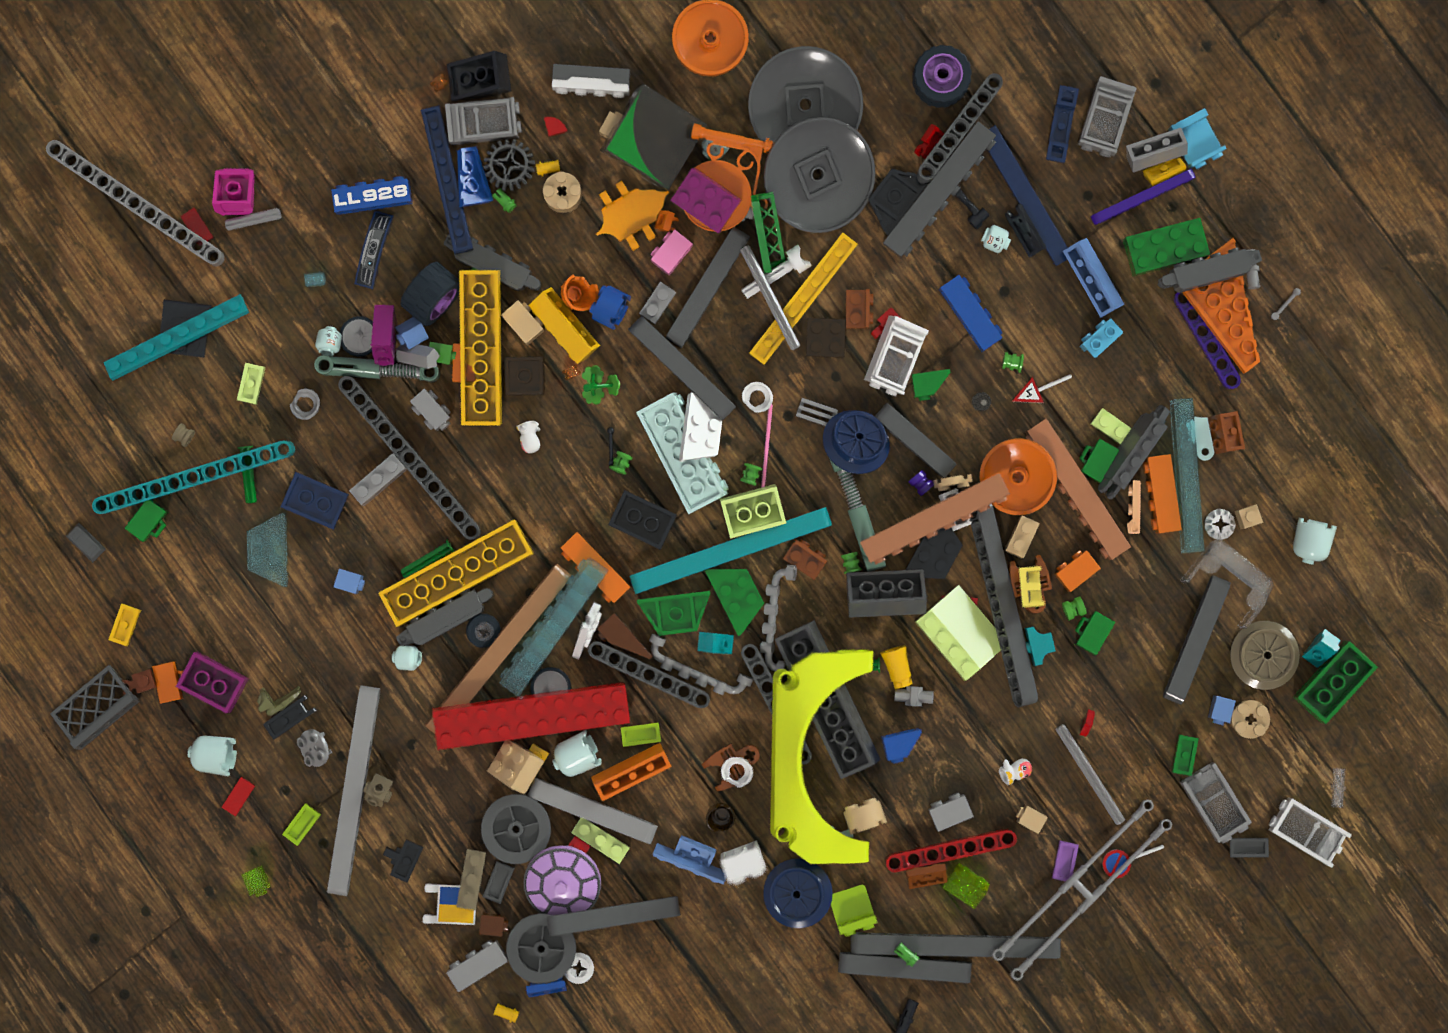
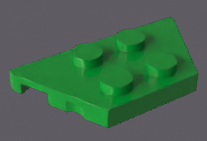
M705 570L737 635L740 636L764 605L748 570Z
M710 591L639 599L637 603L659 636L693 632L698 630Z

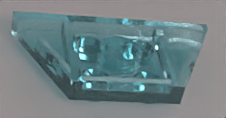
M281 513L247 531L248 570L283 587H288L286 513Z

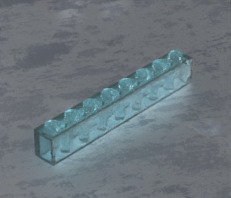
M1193 398L1173 399L1170 401L1177 500L1182 530H1180L1181 553L1204 552Z
M591 557L580 562L577 567L579 569L578 573L575 576L572 574L566 582L568 585L566 590H561L555 598L557 602L554 607L549 606L544 613L546 616L544 621H539L534 627L533 631L535 633L532 638L528 636L522 644L524 647L522 652H517L512 658L511 662L513 664L510 669L506 667L500 675L502 680L499 684L517 697L525 690L609 570Z

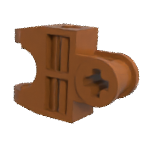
M1041 555L1035 556L1036 565L1034 567L1041 566V571L1039 572L1040 582L1046 581V583L1041 584L1042 601H1044L1045 605L1037 607V609L1035 607L1026 608L1032 614L1040 613L1045 609L1046 601L1043 591L1052 589L1049 572ZM1009 561V576L1014 597H1021V588L1016 589L1021 587L1019 568H1017L1015 561Z
M730 743L712 754L701 765L704 769L710 765L712 767H722L724 762L729 759V755L730 758H744L752 766L759 760L760 752L755 745L751 744L736 751L733 744ZM747 750H749L750 752H755V754L753 755L754 759L751 760L750 757H745L747 755ZM741 764L732 765L730 768V778L738 781L740 776L743 777L745 773L744 767ZM723 779L720 784L715 786V789L719 792L735 785Z

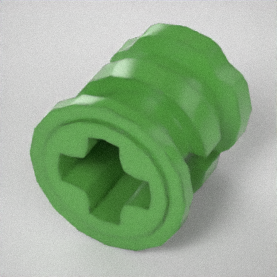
M1005 352L1002 369H1017L1018 373H1020L1024 354L1017 356V354L1012 353V355H1009L1008 352Z
M617 451V457L613 459L614 464L609 466V468L617 473L626 475L625 470L629 468L630 464L628 463L633 457Z
M744 463L746 469L743 470L742 474L744 475L743 478H740V481L756 486L757 483L755 481L756 478H759L758 472L762 468Z
M858 552L841 555V558L844 559L843 567H846L844 574L863 570L858 565L860 563L859 559H857Z

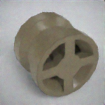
M181 423L174 431L172 440L179 441L182 446L187 447L193 439L195 431L187 429Z

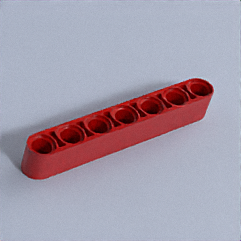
M1000 829L891 853L886 857L885 865L891 872H900L1014 846L1017 837L1010 829ZM1005 833H1010L1012 835V839L1009 843H1004L1002 841V837ZM987 837L993 839V844L990 847H985L983 844L984 839ZM966 842H974V849L972 851L965 850ZM950 845L956 848L953 855L946 854V848ZM929 850H936L937 856L935 859L927 858ZM910 854L918 855L916 863L911 864L908 862ZM892 858L899 859V865L895 868L889 866V861Z

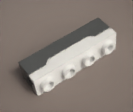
M553 64L552 89L558 94H567V91L575 92L576 95L594 93V96L604 97L605 94H613V97L624 98L625 95H629L630 69Z

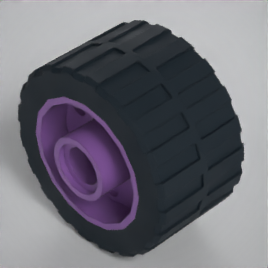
M949 45L933 46L923 52L918 58L912 74V84L920 100L929 106L937 108L949 107L961 100L970 85L972 75L971 65L967 57L960 50ZM939 74H942V75H944L946 78H945V79H942V78H940L938 75H939Z
M433 262L420 271L408 285L401 298V307L424 326H429L440 319L456 300L460 293V280L439 262Z

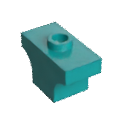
M1034 627L1024 628L1027 638L1025 643L1027 651L1031 655L1033 666L1042 665L1044 656L1056 651L1052 633L1040 634Z
M1324 629L1314 638L1302 657L1318 668L1338 651V644L1341 640Z
M699 632L697 651L732 654L734 635Z

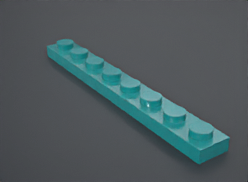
M239 294L103 363L110 379L114 381L250 312L242 295Z

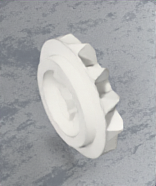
M1216 509L1207 515L1205 530L1209 536L1222 540L1234 533L1236 524L1234 516L1229 511ZM1220 516L1222 522L1228 524L1222 527L1221 533L1219 526L1212 525V523L1219 522Z
M581 952L576 953L572 966H576L579 960H581V966L587 969L581 970L577 976L576 969L571 967L565 974V977L570 982L576 984L587 982L594 972L593 961L588 955Z

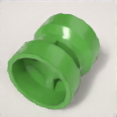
M1080 596L1074 598L1071 602L1066 601L1062 603L1068 621L1074 619L1077 615L1083 616L1087 614Z

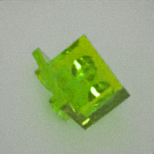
M958 863L953 873L947 879V883H944L942 888L975 909L987 894L990 884L984 878L973 873L968 867Z

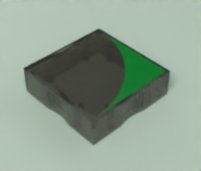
M639 84L625 106L621 119L611 130L600 151L620 164L632 168L641 177L663 191H667L672 186L698 141L691 139L694 123L700 124L702 127H706L707 124L648 86Z

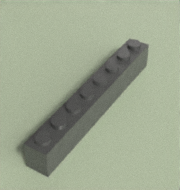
M977 122L886 238L883 245L899 258H902L903 255L907 257L913 250L911 245L914 241L917 240L919 242L924 236L925 232L923 230L927 225L931 227L937 219L936 213L939 210L943 211L949 204L946 200L950 195L955 196L961 187L958 185L961 181H967L973 173L970 171L974 165L978 166L984 159L982 154L986 149L990 151L996 144L994 140L996 135L980 122Z

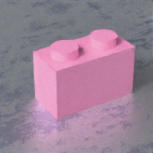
M676 230L672 233L669 231L663 238V245L660 248L657 246L651 253V262L669 276L693 247V243Z

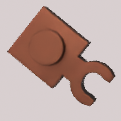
M151 669L131 675L133 681L122 680L125 684H128L131 692L136 689L137 693H141L157 687Z

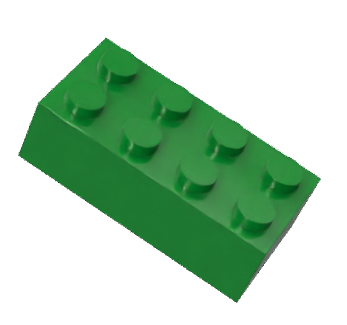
M1201 218L1131 235L1123 239L1132 277L1172 267L1179 263L1191 262L1197 258H1206L1210 255Z
M1343 641L1338 651L1320 666L1293 698L1320 723L1327 724L1378 667L1350 641Z

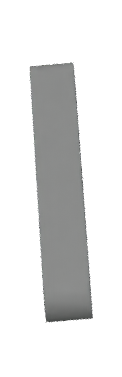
M534 778L527 795L535 800L648 844L652 843L658 828L656 824L538 778Z

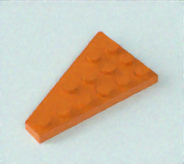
M1234 238L1230 239L1212 254L1221 252V255L1228 254V250L1236 248V240ZM1243 276L1182 292L1243 374L1260 362L1259 353L1256 350L1257 343L1252 330L1253 323L1250 310L1248 309V299L1246 298L1243 286Z

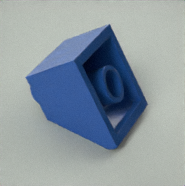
M914 728L881 736L886 759L892 763L904 761L903 757L909 755L920 737L921 729Z

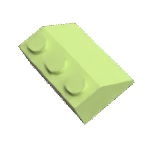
M776 484L720 499L730 538L786 524Z

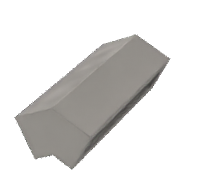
M400 344L396 349L397 362L427 369L436 367L437 359L440 357L434 348L419 344L411 349H408L404 344Z

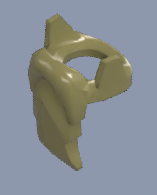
M297 686L294 690L276 701L272 700L264 687L261 688L257 700L259 704L258 710L260 712L266 710L268 716H272L278 711H283L301 693L300 686Z

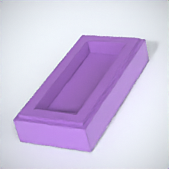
M1059 840L1052 879L1066 881L1073 874L1078 844Z

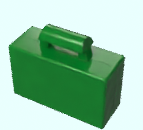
M1101 439L1096 442L1094 447L1086 445L1079 458L1084 463L1081 469L1084 476L1100 484L1118 454L1119 449ZM1088 450H1091L1089 457L1087 458V460H1085L1084 457L1086 453L1088 452Z
M147 500L143 502L125 529L142 542H146L150 535L157 538L167 526L163 518L168 511L154 500ZM159 524H162L156 531V533H154L153 531L157 528V526Z
M1097 611L1093 612L1090 619L1082 617L1075 629L1080 635L1075 645L1093 655H1097L1111 629H1113L1115 622ZM1084 621H1086L1087 624L1084 627L1083 631H1079Z

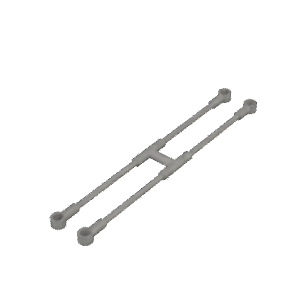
M1143 800L1138 810L1131 815V818L1085 865L1080 866L1058 889L1059 891L1011 939L1009 938L999 949L996 948L992 951L993 959L1002 960L1005 952L1014 944V941L1072 885L1086 898L1077 908V911L1030 958H1027L1018 968L1011 970L1010 975L1014 980L1022 979L1023 973L1033 964V961L1106 891V888L1153 840L1155 841L1164 831L1172 828L1170 820L1162 819L1159 822V827L1150 835V838L1093 893L1078 880L1087 871V868L1134 821H1137L1146 811L1153 809L1154 805L1151 800ZM1146 802H1149L1150 807L1148 809L1144 807V804ZM1165 821L1168 822L1167 828L1163 827ZM997 951L1001 952V956L999 958L995 957V953ZM1015 971L1020 972V975L1017 978L1014 977Z

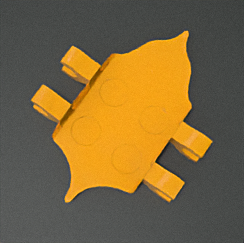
M623 181L615 184L622 195L620 198L612 202L606 190L599 194L605 207L601 209L603 226L596 235L610 234L620 242L626 239L632 251L639 248V245L633 234L641 229L649 241L656 238L649 224L657 220V215L662 209L664 199L669 191L659 192L652 189H634L629 192Z

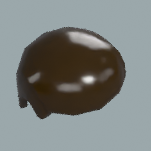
M726 803L714 804L708 809L706 814L707 826L713 832H726L734 825L736 820L734 810Z

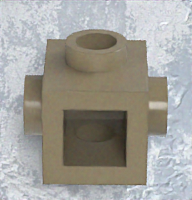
M375 774L372 781H368L363 790L366 793L364 800L372 806L382 807L384 802L388 803L392 796L393 781Z

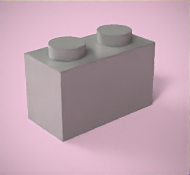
M956 793L949 796L948 801L942 803L939 800L930 804L931 808L928 811L938 832L974 817L964 794Z

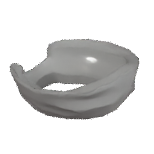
M307 388L300 389L290 404V409L298 419L307 420L319 412L320 399L313 390ZM300 397L312 399L313 408L311 411L303 412L300 410L299 406H297Z

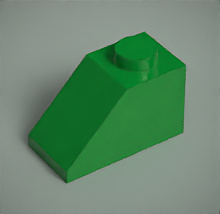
M950 369L912 374L911 382L914 399L919 398V401L930 400V396L936 393L951 373Z

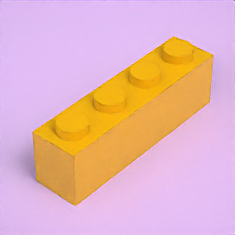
M552 287L543 291L528 305L533 314L542 321L545 328L556 338L558 344L567 351L569 357L577 364L586 360L600 346Z

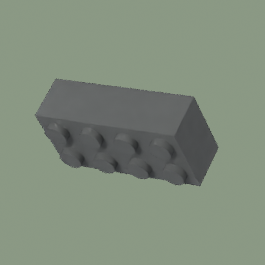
M923 569L846 573L849 617L926 614L927 597Z

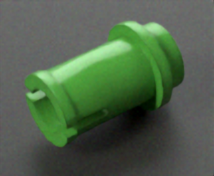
M502 188L496 190L497 194L494 193L492 197L504 207V211L509 213L516 207L515 200L511 199Z
M902 942L893 951L907 962V966L910 965L912 967L919 959L916 956L917 953L910 951Z

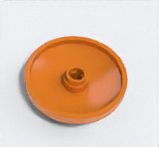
M700 0L690 4L677 17L672 32L673 49L678 60L688 70L702 76H719L734 69L743 59L749 39L747 25L742 15L733 6L720 0Z
M1014 438L997 444L986 455L980 468V482L1000 473L1010 494L1007 495V500L999 504L995 501L992 505L998 510L1011 515H1026L1042 508L1052 497L1057 484V469L1053 458L1044 447L1028 439Z

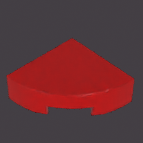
M544 117L549 137L567 132L565 125L560 120L554 117Z
M1088 709L1079 735L1085 737L1088 735L1093 726L1095 711Z

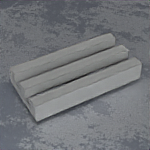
M802 398L796 416L826 426L827 422L801 414V411L831 419L837 414L838 410ZM804 403H805V404H808V405H811V406H814V407H817V408H820V409H823V410L832 412L833 415L831 416V415H828V414H825V413H822V412H819V411H816V410H813V409L804 407L803 405H804Z

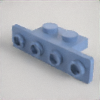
M682 835L675 850L659 843L656 844L652 855L659 860L667 861L678 868L689 870L695 875L706 877L715 883H725V871L711 865L717 849Z

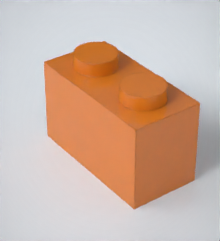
M1081 550L1077 551L1071 556L1072 561L1068 564L1063 562L1056 568L1057 572L1054 575L1068 592H1072L1101 569L1087 550L1083 552Z

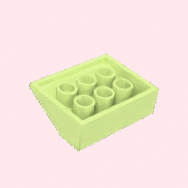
M959 585L931 607L926 614H923L915 621L964 681H967L1001 651L996 628Z

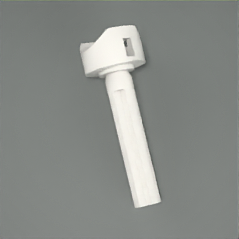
M798 244L786 252L788 260L773 268L771 273L764 274L769 285L790 272L793 268L800 274L812 266L809 261H805L800 257L801 248ZM753 281L741 290L748 299L759 292L760 288L756 281Z

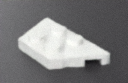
M692 392L687 396L679 457L680 462L691 459L698 460L703 457H715L718 455L722 419Z
M594 603L588 613L586 621L581 627L572 655L573 658L579 660L584 647L588 648L602 613H599L601 605Z

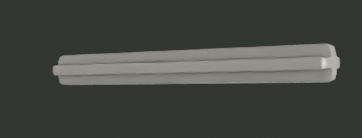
M747 245L741 248L740 251L790 349L795 350L799 348L800 343L750 246Z
M1064 724L1058 726L1056 732L1115 824L1123 823L1125 818Z

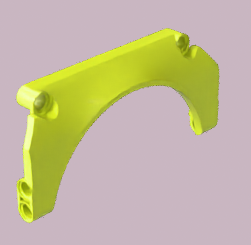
M838 650L837 652L811 653L792 665V671L778 669L773 675L770 831L772 836L779 841L789 842L788 848L810 864L869 862V842L854 839L838 832L824 821L812 805L803 782L801 755L808 725L823 701L845 682L873 671L872 650ZM787 674L786 682L781 683V677ZM784 827V833L778 836L779 829Z

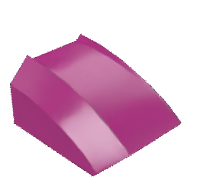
M220 169L215 171L212 205L216 213L224 216L249 215L253 212L254 170Z

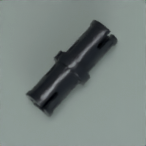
M910 998L907 999L902 1014L899 1015L900 1020L894 1033L908 1032L910 1024L914 1022L913 1017L919 1002Z

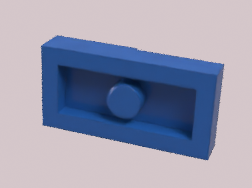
M561 977L547 984L530 983V986H526V991L530 998L567 991V987Z

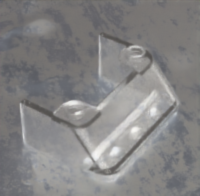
M1219 539L1213 540L1180 581L1182 583H1189L1200 568L1206 573H1215L1221 566H1224L1252 589L1246 598L1247 605L1251 609L1238 625L1239 628L1246 629L1266 604L1273 589V581L1226 542Z

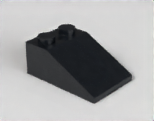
M491 51L447 64L450 95L453 102L492 97L512 92L507 54Z

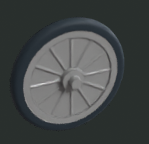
M357 316L350 318L342 325L340 329V334L342 335L341 346L348 354L362 357L372 353L373 321L366 317Z
M547 667L534 675L530 690L531 694L571 689V682L562 670Z

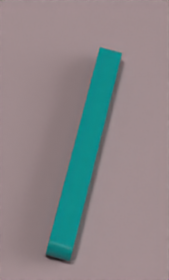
M279 441L96 498L92 503V509L97 514L111 513L147 500H153L293 456L295 446L291 441ZM283 444L289 447V452L286 455L281 452ZM266 449L271 453L269 460L263 458V452ZM247 455L252 458L250 466L246 465L244 461ZM228 461H232L234 464L232 471L226 468ZM211 466L216 470L214 477H211L208 473ZM192 472H195L198 476L195 483L190 479ZM174 478H177L179 480L178 488H175L172 485V480ZM156 483H158L161 486V492L159 494H157L154 491V485ZM138 489L142 490L143 497L141 499H138L136 497V491ZM119 495H123L125 498L123 505L118 502ZM102 500H104L107 504L105 510H102L100 508V502Z
M824 507L787 520L786 524L741 536L630 575L629 578L635 594L832 526V522L827 508Z

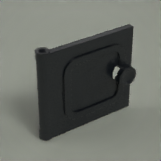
M164 299L160 334L211 309L212 305ZM208 334L170 353L205 358Z

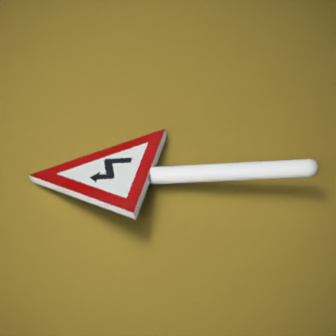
M1072 375L1065 376L1040 388H1037L1032 377L1012 402L1044 403L1039 392L1072 378Z

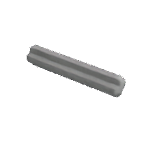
M279 208L227 219L225 220V226L227 230H233L281 219V211Z

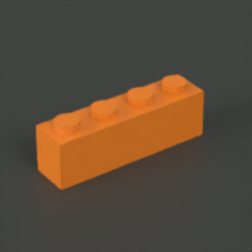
M1171 454L1147 457L1145 462H1143V470L1148 476L1146 490L1150 492L1151 500H1148L1149 510L1153 511L1154 519H1151L1152 529L1156 531V534L1180 531L1182 527Z
M578 532L561 547L563 550L561 554L568 562L571 559L575 562L576 566L574 568L581 575L585 573L590 578L588 582L595 589L599 587L603 591L601 596L608 603L611 601L615 603L631 588Z
M658 743L592 776L591 779L601 800L604 801L672 766L661 744Z

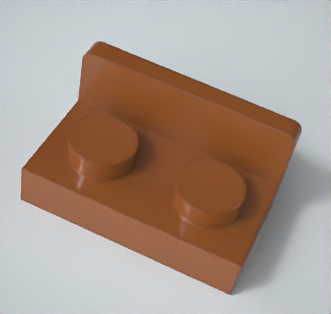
M870 289L846 290V329H869L870 324H873V313H870V305H873V294H870Z
M1238 411L1208 417L1215 454L1245 449Z
M800 539V541L795 540L783 557V560L791 565H796L798 570L815 580L827 563L826 555L819 550L814 552L809 549L810 544L803 539Z
M933 864L922 868L916 867L906 871L909 889L947 883L945 864Z

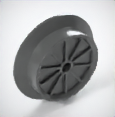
M511 794L499 798L487 809L482 820L481 834L486 848L494 857L506 863L522 864L531 861L536 854L545 849L551 834V824L546 810L539 802L526 795ZM515 825L520 828L518 832L513 829Z
M534 914L522 919L512 929L507 940V957L512 969L521 978L532 983L546 984L560 979L571 968L576 955V942L573 933L549 936L547 916H552L549 914ZM543 945L545 950H539L538 946Z

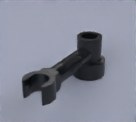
M960 189L955 196L972 213L967 218V221L974 229L978 230L990 215L983 207L979 210Z

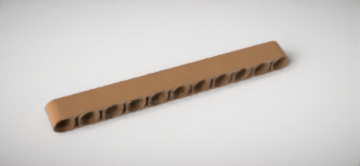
M557 563L550 569L502 628L492 645L485 649L439 707L466 704L473 699L572 576ZM432 715L426 722L425 727L435 734Z

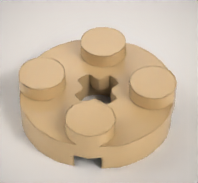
M968 474L967 479H964L963 475L942 478L941 483H938V480H933L934 488H938L940 492L951 490L950 486L955 485L958 488L970 487L969 483L973 482L972 475Z
M1244 700L1234 707L1230 722L1240 736L1252 739L1265 734L1270 725V714L1267 707L1260 702ZM1253 714L1255 722L1249 725L1245 718Z

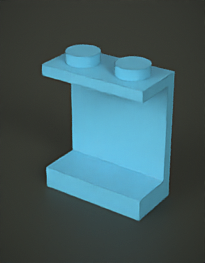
M1205 108L1172 125L1168 129L1172 131L1182 128L1188 143L1187 155H1184L1183 158L1189 169L1195 167L1197 170L1205 166V161L1210 158L1213 161L1223 156L1222 152L1227 149L1225 145L1221 147L1206 119L1208 113Z

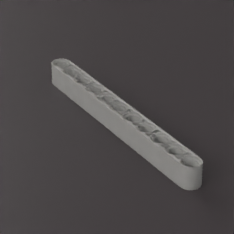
M52 140L47 144L46 152L49 156L210 265L220 266L224 262L225 256L218 248L57 140ZM60 146V152L54 155V148ZM76 157V163L69 165V159ZM91 167L92 173L85 176V169ZM103 178H107V185L101 187V180ZM123 188V195L116 197V191ZM139 199V205L136 208H132V201ZM155 210V216L148 219V212ZM170 220L171 226L168 229H164V222ZM186 231V238L179 240V233ZM198 241H201L203 246L200 250L196 251L194 246ZM218 252V259L211 261V254Z
M361 685L359 689L327 893L347 896L349 892L364 799L363 790L366 786L379 705L380 688Z

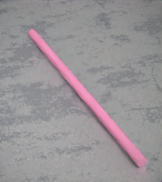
M773 404L768 409L761 488L765 487Z

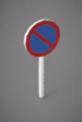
M1160 845L1158 847L1140 853L1136 858L1161 850L1164 848V845ZM1111 850L1103 858V870L1111 877L1130 857L1122 850ZM1131 863L1123 870V872L1117 878H1122L1125 875H1127V873L1130 871Z

